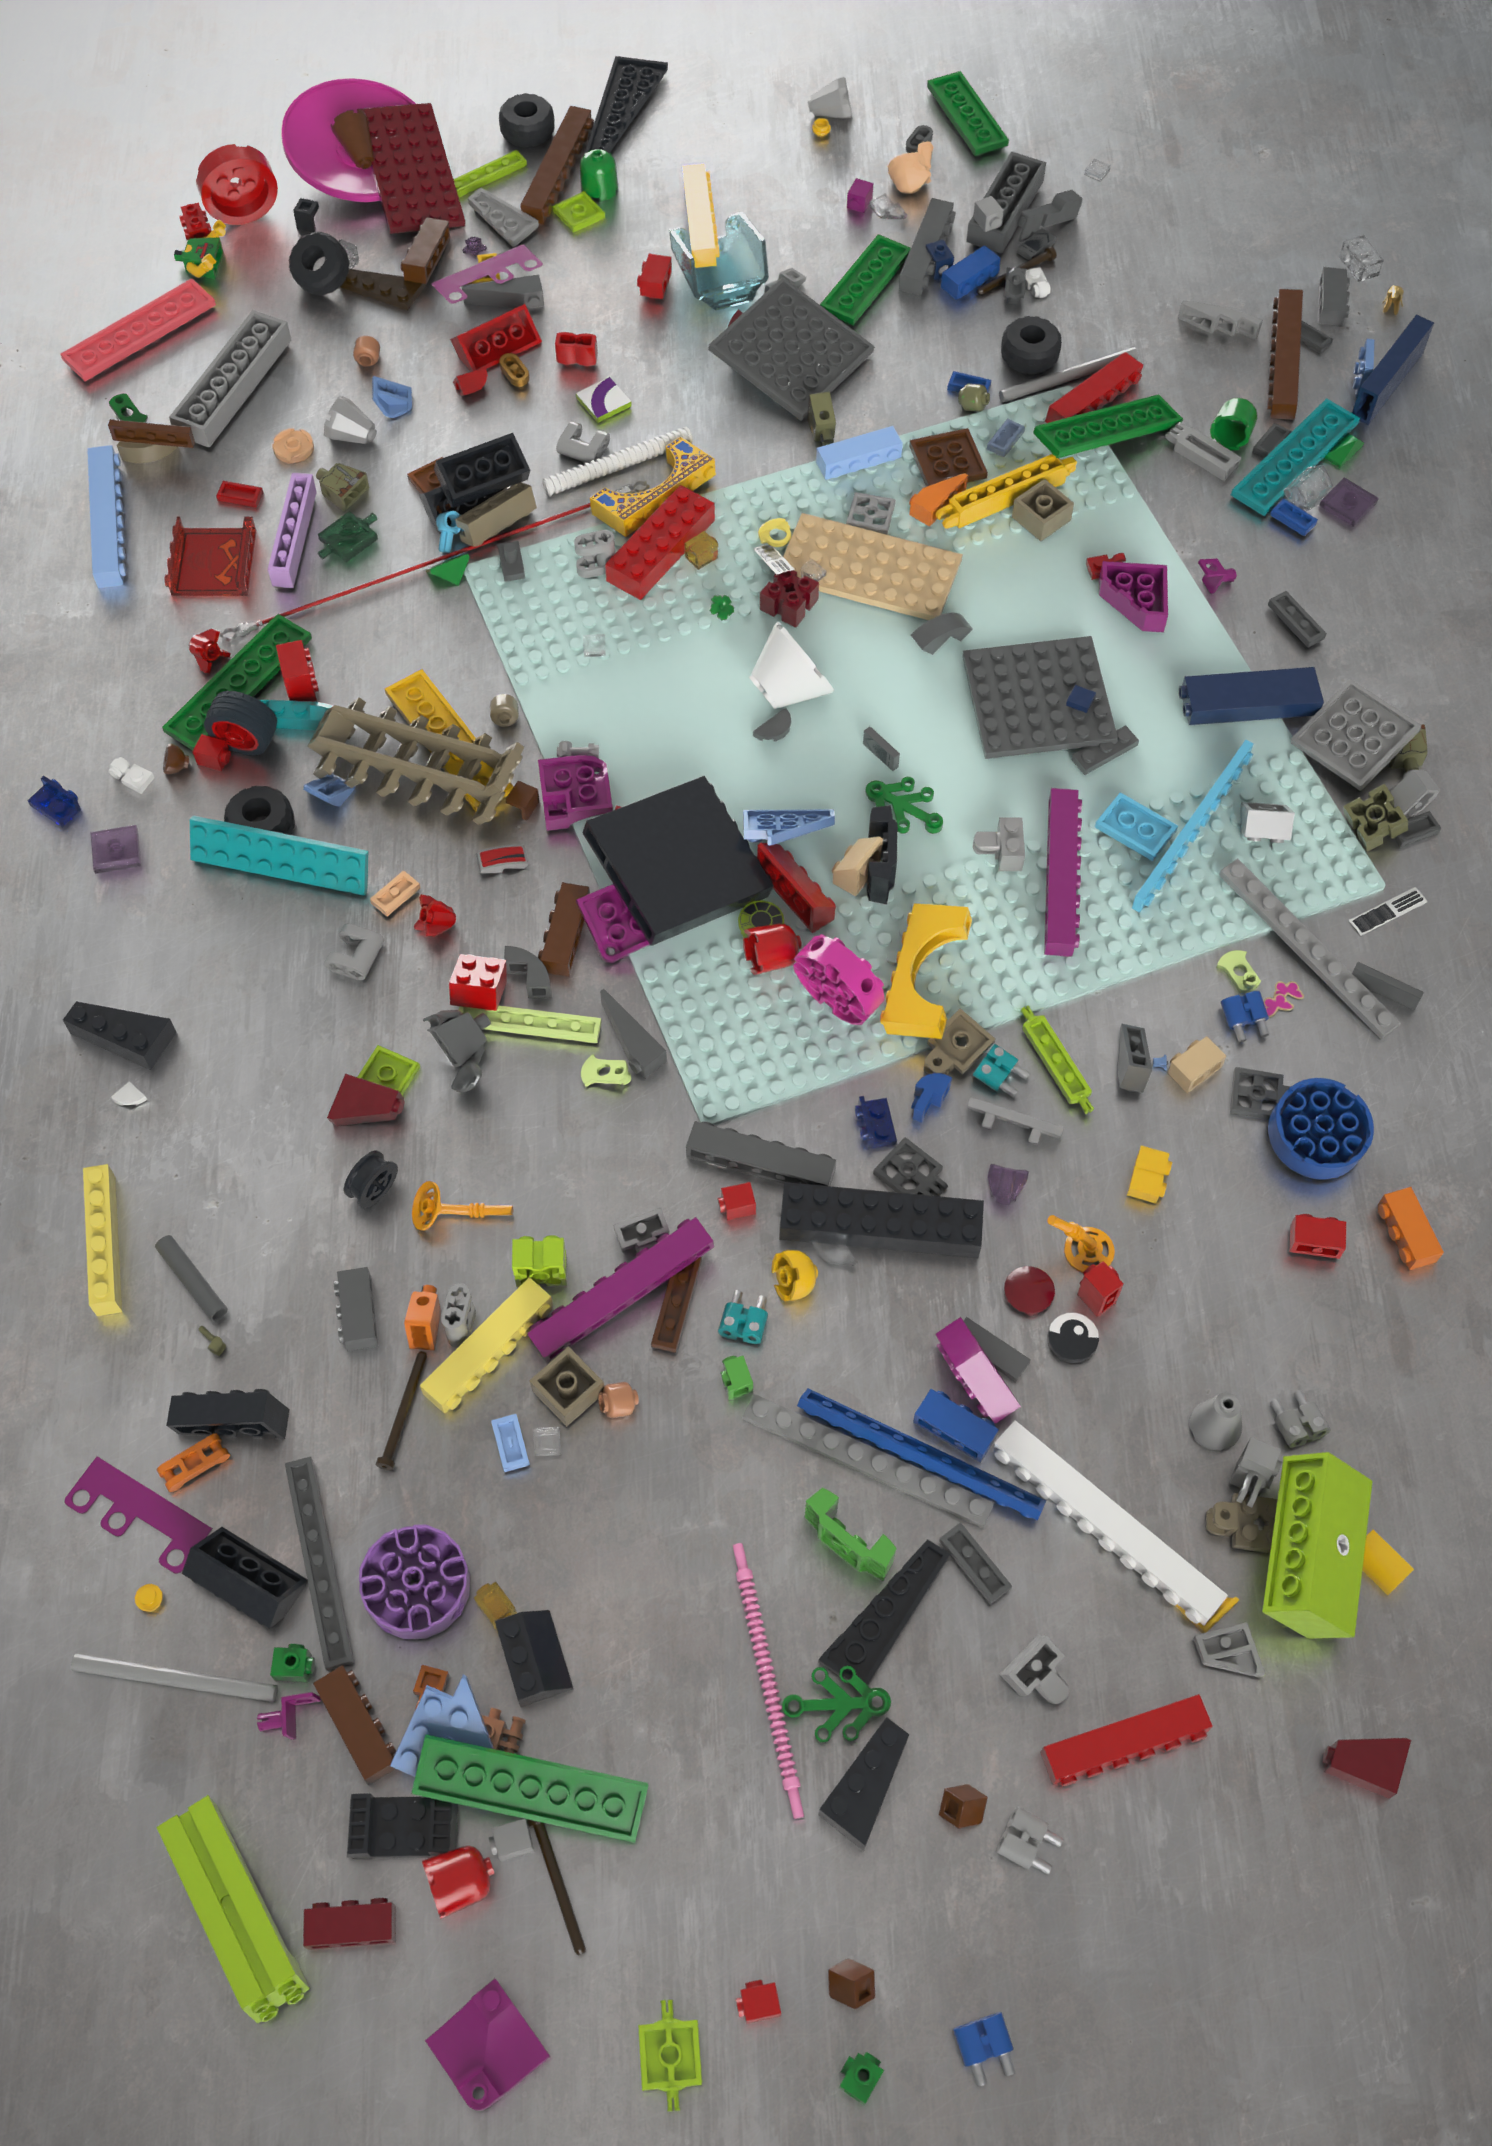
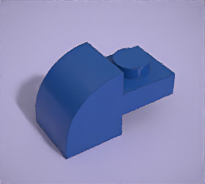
M932 1073L922 1077L916 1083L915 1099L911 1106V1109L914 1110L913 1120L922 1123L931 1104L941 1107L950 1090L952 1077L941 1073Z

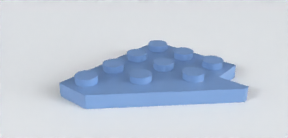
M834 809L743 810L744 839H749L750 842H761L762 839H767L768 845H774L835 825Z
M462 1675L453 1696L431 1686H426L393 1757L391 1767L415 1777L426 1734L494 1749L466 1675Z

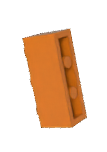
M1412 1187L1383 1195L1378 1203V1213L1386 1221L1389 1236L1396 1242L1402 1262L1406 1263L1409 1270L1436 1263L1444 1252Z

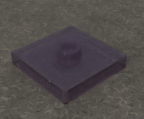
M1344 477L1320 501L1319 506L1354 527L1371 510L1379 498Z
M136 825L90 832L93 870L95 874L141 867L139 835Z

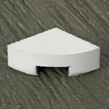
M130 1081L111 1096V1099L121 1106L139 1105L147 1100L145 1095Z

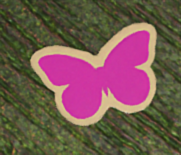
M1280 981L1275 985L1276 990L1273 998L1276 994H1282L1285 997L1289 995L1296 999L1304 998L1303 993L1299 990V985L1294 981H1290L1287 984Z
M1276 994L1274 998L1267 997L1264 999V1005L1269 1017H1273L1279 1009L1284 1011L1294 1009L1293 1004L1287 1001L1286 997L1282 994Z

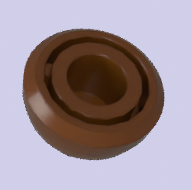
M171 743L168 744L164 755L163 772L170 775L178 773L183 768L187 769L189 756L185 755L178 746Z

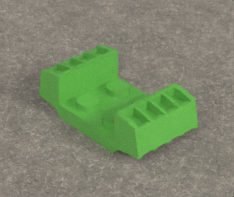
M821 1488L806 1500L804 1517L817 1530L818 1539L858 1572H868L879 1580L884 1581L893 1565L896 1547L892 1541L883 1534L869 1550L866 1548L867 1544L862 1538L849 1534L845 1530V1525L834 1517L838 1509V1496L827 1489Z

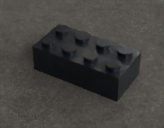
M514 433L436 461L434 472L451 508L526 481L531 471Z

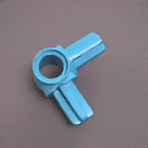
M455 511L441 513L436 519L438 531L441 532L438 550L442 553L451 552L453 534H457L459 531L464 532V529L456 525L455 519L461 515ZM447 517L451 519V526L447 524Z

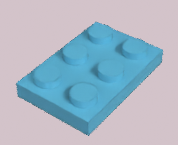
M1120 792L1096 821L1095 828L1153 861L1175 834L1178 825Z

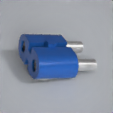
M1260 991L1245 993L1244 996L1235 995L1227 997L1220 1002L1228 1027L1235 1030L1238 1042L1247 1040L1243 1027L1247 1024H1257L1261 1037L1269 1036L1265 1023L1269 1016Z
M1002 2012L985 2016L977 2021H971L953 2029L964 2065L972 2067L977 2086L987 2084L981 2062L986 2061L988 2058L1000 2057L1005 2076L1015 2073L1009 2052L1014 2050Z

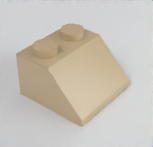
M881 837L858 839L853 846L850 845L842 861H837L832 869L833 884L857 896L867 883L869 862H881L883 839Z

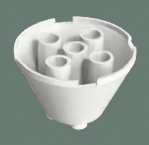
M778 621L769 635L751 673L752 675L749 677L751 681L763 693L774 709L834 692L835 690L819 672L816 665Z

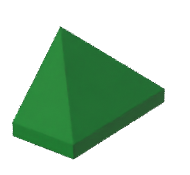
M1348 433L1327 453L1324 459L1341 468L1363 447L1364 442Z
M462 554L425 570L430 575L459 586L470 557L469 554Z

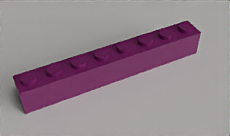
M1051 788L1048 801L1044 955L1072 957L1074 948L1079 947L1080 934H1076V928H1079L1080 914H1076V908L1079 909L1080 895L1076 894V889H1080L1081 875H1077V870H1080L1081 856H1077V850L1080 851L1082 838L1078 837V832H1081L1082 818H1078V813H1081L1082 799H1078V790Z
M695 1217L692 1220L686 1219L677 1226V1230L672 1234L666 1233L657 1239L656 1245L650 1249L646 1247L640 1250L635 1255L636 1258L634 1260L617 1266L614 1274L608 1278L604 1276L598 1279L593 1284L594 1287L592 1289L575 1295L572 1303L566 1307L562 1305L556 1308L551 1313L552 1316L544 1322L540 1320L530 1327L531 1331L527 1335L545 1362L548 1363L568 1346L571 1347L714 1248L713 1239L699 1220Z

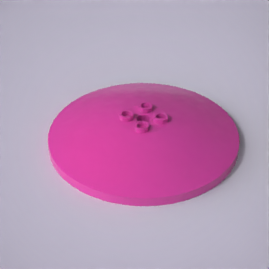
M343 78L317 84L301 93L288 107L281 127L283 151L293 170L315 189L327 195L348 201H381L372 168L362 169L354 164L333 134L331 124L334 125L335 117L349 110L357 113V109L416 103L402 92L372 80Z

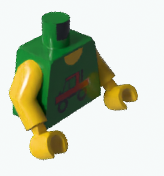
M217 220L213 225L214 230L208 236L189 239L185 250L175 249V261L183 262L186 272L196 278L216 279L224 254L220 236L223 237L225 235L226 225L221 220Z

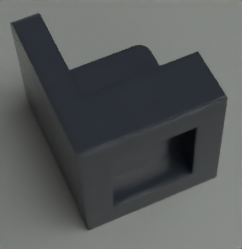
M304 198L298 200L293 209L298 230L315 232L314 216L319 209L318 201Z

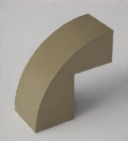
M120 441L117 444L121 460L130 463L154 462L170 455L178 448L175 446Z

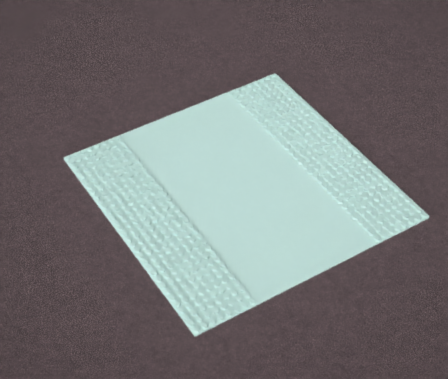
M1064 386L900 435L899 437L903 443L901 458L825 480L815 460L701 494L702 497L715 503V521L641 600L607 582L606 574L583 578L577 573L576 562L579 558L583 557L575 552L574 540L577 536L600 530L611 531L614 535L616 553L636 532L634 531L625 537L605 523L520 548L525 579L504 582L499 555L467 564L464 576L543 759L558 758L557 747H559L561 741L571 742L572 747H588L589 743L599 745V759L607 764L613 810H615L616 805L624 807L702 776H705L708 782L714 786L716 795L720 801L724 802L728 814L736 821L738 830L743 837V810L834 809L835 825L777 844H780L785 851L788 850L798 866L804 867L808 877L813 882L815 881L819 884L822 893L833 900L836 906L835 920L816 932L811 933L774 889H772L768 898L763 899V901L772 902L778 906L784 915V924L789 925L795 934L800 936L802 948L799 949V952L814 936L822 934L831 939L839 938L845 944V947L851 950L857 957L863 958L871 964L872 973L884 984L882 989L885 1000L862 1025H853L839 1019L832 1014V1008L825 1002L822 1004L817 1002L801 984L794 972L793 965L753 975L750 971L753 965L751 960L746 961L743 948L744 937L738 926V917L743 908L628 955L700 1122H709L716 1125L932 1049L927 1044L930 1038L887 1034L883 1024L880 1022L881 1012L886 1008V993L888 990H891L892 972L896 971L897 953L902 949L903 932L907 931L908 913L912 912L914 903L969 908L972 923L968 939L951 941L932 951L922 962L917 972L915 990L924 1000L943 1006L947 1021L961 1008L986 1030L1023 1017L1024 1015L1020 1010L1023 1007L1026 1008L1027 1005L1030 1006L1034 1013L1271 930L1272 928L1219 876L1220 871L1237 858L1298 920L1384 890L1386 886L1384 880L1303 752L1291 744L1293 736L1281 718L1200 725L1188 724L1187 717L1183 715V699L1179 698V686H1182L1185 676L1251 672V670L1109 445L1059 458L1062 460L1073 457L1077 461L1075 471L1066 477L1065 483L1055 487L1074 503L1072 518L1070 522L1042 541L1038 540L1012 518L1013 506L961 528L954 526L945 529L942 524L944 519H937L929 527L910 516V499L914 494H918L926 487L909 447L910 440L969 428L988 475L987 479L968 482L966 490L1052 454L1033 434L1035 426L1046 424L1045 419L1049 406L1073 389L1072 386ZM1010 419L1025 426V431L1008 454L1002 457L987 450V444L1003 423ZM855 492L896 499L887 535L963 554L942 614H961L973 630L962 641L950 637L932 655L923 651L911 636L917 628L929 620L819 592L818 601L810 611L805 609V617L795 628L781 621V615L776 614L773 617L760 610V592L768 582L773 583L776 573L754 550L756 547L767 545V543L762 544L759 539V528L769 520L783 518L790 526L792 537L802 513L846 524ZM869 502L863 503L859 506H866L869 504ZM877 505L880 510H886L882 505ZM873 510L867 511L869 515L875 514ZM853 514L856 521L864 522L865 517L863 515ZM876 518L873 520V524L882 525L886 519ZM780 529L770 531V537L774 540H782L787 535ZM788 544L774 548L783 556ZM1118 553H1124L1126 561L1123 563L1167 565L1168 619L1164 632L1141 631L1099 596V579L1091 580L1086 566V559L1106 554L1110 559ZM714 595H721L722 597L726 595L732 601L729 605L734 606V613L728 616L727 620L721 621L720 618H717V614L712 615L709 611L711 604H713L711 599ZM778 621L816 665L819 672L833 687L834 692L774 709L763 693L751 681L749 677L752 675L751 673L769 635ZM1092 636L1115 728L1118 730L1126 725L1139 739L1138 746L1086 775L1071 760L1073 754L1085 747L985 759L962 657L963 651ZM785 708L789 711L791 726L789 733L784 738L778 741L765 739L761 741L753 736L755 729ZM868 727H872L900 753L899 767L894 771L888 768L863 745L864 730ZM1248 740L1254 743L1251 753L1254 755L1247 766H1242L1243 771L1237 781L1233 780L1231 782L1232 787L1227 796H1221V803L1215 812H1210L1209 815L1211 816L1206 826H1200L1198 829L1200 831L1194 843H1188L1187 846L1189 848L1182 859H1177L1176 862L1178 863L1171 875L1167 873L1162 889L1160 891L1156 889L1153 893L1155 897L1150 906L1147 907L1145 905L1140 913L1132 909L1136 894L1244 741ZM904 777H912L915 781L913 791H898L892 794L901 796L919 793L924 787L932 788L934 790V797L931 802L926 803L922 801L910 804L929 814L938 813L943 818L942 830L936 834L929 833L925 829V822L904 811L905 818L910 821V829L905 834L897 831L895 885L889 891L887 904L868 900L867 883L857 896L834 885L832 869L835 863L842 861L850 845L853 846L858 839L868 838L870 814L872 808L876 807L875 802L870 801L866 796L865 789L867 784L876 780L882 781L885 784L901 782ZM1051 788L1078 790V799H1082L1081 813H1078V818H1082L1081 832H1078V837H1081L1082 841L1080 851L1077 850V856H1081L1080 870H1077V875H1081L1080 889H1076V894L1080 895L1079 909L1076 908V914H1080L1079 928H1076V934H1080L1079 947L1074 948L1072 957L1044 955L1048 801ZM1120 792L1178 825L1175 834L1153 861L1095 828L1096 821ZM884 800L885 806L891 805L892 816L896 821L892 804ZM1241 802L1287 805L1295 813L1291 840H1284V843L1270 842V839L1261 838V841L1247 840V837L1241 833ZM596 815L577 821L572 826L598 887L602 889L613 883L582 833L586 821L600 816ZM999 817H1022L1025 848L1022 871H999L998 859H995V854H976L973 850L974 835L977 832H997ZM747 839L750 849L755 856H757V845L767 843V839H762L761 842H750Z

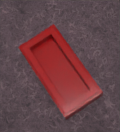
M223 480L216 497L217 501L257 508L263 495L262 487Z

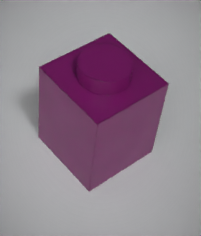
M856 178L847 193V208L865 213L873 199L874 183Z

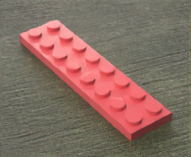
M191 278L60 355L62 360L83 381H87L216 306L215 299Z

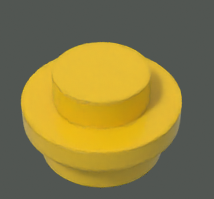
M824 118L816 119L812 125L813 133L818 136L829 134L831 131L829 121Z
M154 1584L143 1585L135 1594L137 1607L145 1612L154 1611L161 1605L163 1600L161 1589Z

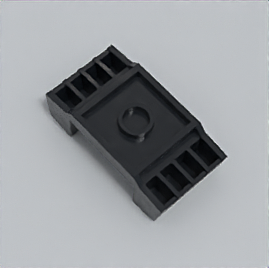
M891 805L873 807L869 822L868 838L881 837L883 845L882 862H869L867 897L869 901L887 904L889 891L895 885L897 867L898 823L893 819Z
M371 1793L351 1794L347 1858H431L456 1849L458 1804L428 1797H374Z

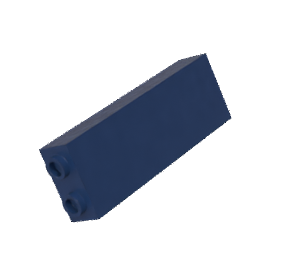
M1416 314L1360 388L1352 412L1360 418L1359 421L1369 425L1424 353L1434 322Z
M1315 667L1185 676L1182 686H1179V698L1183 699L1184 702L1183 715L1187 717L1189 725L1314 716L1324 703Z

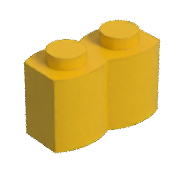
M1140 1146L1127 1196L1156 1203L1158 1197L1163 1198L1167 1183H1163L1164 1175L1169 1176L1172 1162L1168 1161L1170 1153Z

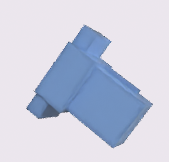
M1166 1055L1162 1058H1153V1067H1162L1164 1071H1167L1168 1061Z

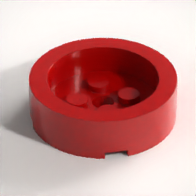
M236 144L221 146L211 151L198 166L196 187L205 210L216 220H221L229 225L252 223L266 215L276 201L278 184L272 167L266 156L252 146L247 145V147L236 146ZM233 178H240L238 180L239 183L231 182Z

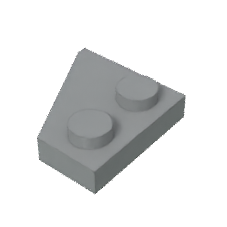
M1247 1622L1194 1636L1193 1639L1202 1665L1256 1677L1265 1675Z

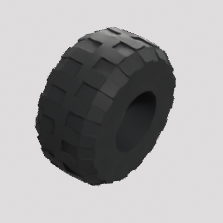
M533 93L517 94L508 98L499 111L501 134L509 143L521 148H532L544 144L555 130V117L551 104L543 97Z
M311 232L301 237L293 246L289 256V270L295 282L305 291L313 295H326L336 291L344 283L349 272L348 254L342 244L330 234ZM325 257L323 265L319 269L313 271L315 262L318 259Z
M1038 316L1018 318L1009 324L1003 333L1001 342L1002 358L1013 370L1015 369L1020 373L1033 375L1035 373H1042L1045 370L1047 371L1059 359L1062 344L1061 334L1056 326L1047 319Z
M269 786L245 788L238 794H235L225 808L224 822L292 835L295 826L294 812L288 798L281 791ZM268 816L263 821L251 822L257 817Z

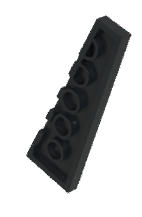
M927 1539L903 1565V1568L893 1576L884 1589L873 1598L863 1612L852 1621V1624L822 1654L818 1663L838 1676L842 1667L851 1666L856 1670V1675L869 1686L949 1559L950 1553ZM850 1669L843 1671L844 1679L850 1680L853 1677V1672Z

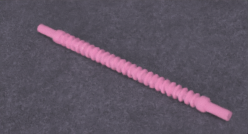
M743 1543L733 1545L738 1568L736 1578L737 1582L741 1583L739 1589L743 1590L740 1596L744 1597L742 1604L746 1605L744 1612L748 1613L745 1618L750 1621L747 1626L751 1627L749 1634L753 1635L751 1642L755 1643L752 1649L756 1650L754 1657L758 1658L756 1665L760 1666L757 1672L762 1675L759 1680L763 1681L761 1688L765 1689L763 1696L767 1697L764 1703L769 1706L766 1712L770 1713L768 1720L772 1721L770 1728L774 1729L771 1734L776 1737L773 1743L778 1746L775 1752H779L777 1760H781L779 1768L783 1769V1772L780 1775L785 1778L782 1781L783 1788L788 1792L793 1819H799L804 1817L798 1790L801 1786L799 1777L795 1776L797 1769H793L796 1763L791 1758L794 1754L789 1752L792 1746L788 1745L790 1737H786L788 1729H784L786 1721L782 1720L785 1714L780 1712L782 1710V1705H779L781 1698L777 1697L779 1690L775 1689L777 1682L773 1681L776 1675L772 1674L774 1667L770 1666L772 1659L768 1658L770 1651L766 1650L769 1644L765 1643L767 1636L763 1635L765 1628L761 1627L764 1622L759 1619L762 1613L758 1612L760 1605L756 1604L758 1597L754 1596L757 1591L753 1589L755 1583L751 1582L753 1573L751 1569H748Z

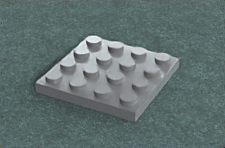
M1350 679L1291 738V744L1361 791L1421 730V724Z

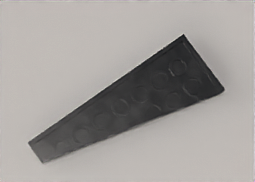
M615 56L584 155L595 149L611 152L668 71V62Z

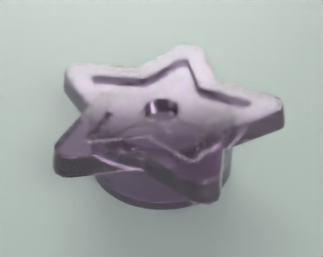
M470 237L465 240L466 247L462 251L477 257L479 252L487 250V246L482 244L481 238Z

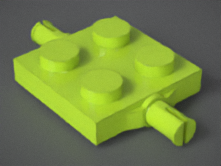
M666 2000L660 2001L662 2020L654 2024L638 2025L642 2091L661 2090L666 2092L667 2112L673 2111L672 2098H674V2110L679 2111L678 2091L686 2087L702 2085L698 2020L681 2021L674 2019L673 2000H668V2013L666 2011Z

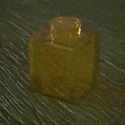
M703 531L685 543V558L698 570L718 558L719 545L717 540Z
M496 1581L491 1585L489 1583L483 1585L476 1592L477 1595L474 1597V1601L494 1630L497 1629L496 1620L517 1613L515 1606Z

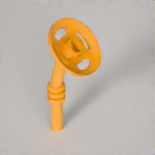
M426 1181L420 1186L415 1195L412 1206V1220L416 1229L425 1231L432 1226L439 1214L469 1215L470 1218H473L475 1215V1218H479V1216L484 1218L485 1215H513L514 1209L513 1206L485 1205L484 1203L480 1205L479 1203H475V1205L474 1203L469 1205L441 1204L438 1185L435 1182ZM432 1188L434 1189V1192H429V1193L427 1194V1192H428L430 1189H432Z
M1054 1215L1048 1217L1047 1222L1049 1225L1064 1231V1234L1068 1236L1064 1246V1253L1068 1263L1074 1269L1083 1273L1089 1267L1082 1264L1083 1261L1087 1263L1098 1261L1099 1264L1104 1261L1110 1266L1114 1258L1115 1249L1112 1240L1106 1233L1097 1228L1082 1227L1074 1222L1068 1223ZM1073 1241L1078 1242L1077 1249L1079 1254L1075 1257L1071 1250ZM1102 1242H1106V1243H1107V1246H1108V1256H1107V1257L1102 1254V1251H1103Z

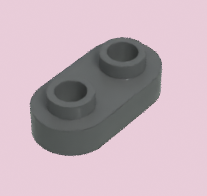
M926 125L916 127L906 140V152H918V145L920 143L931 142L933 138L932 128Z

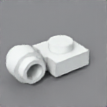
M1041 268L1026 270L1025 286L1027 290L1031 289L1033 297L1038 299L1047 297L1050 294V285Z
M122 757L114 759L109 765V774L115 779H120L121 777L123 785L142 794L154 779L153 773L136 764L129 769V762Z

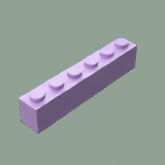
M292 473L268 566L270 580L274 587H294L317 493L313 474Z

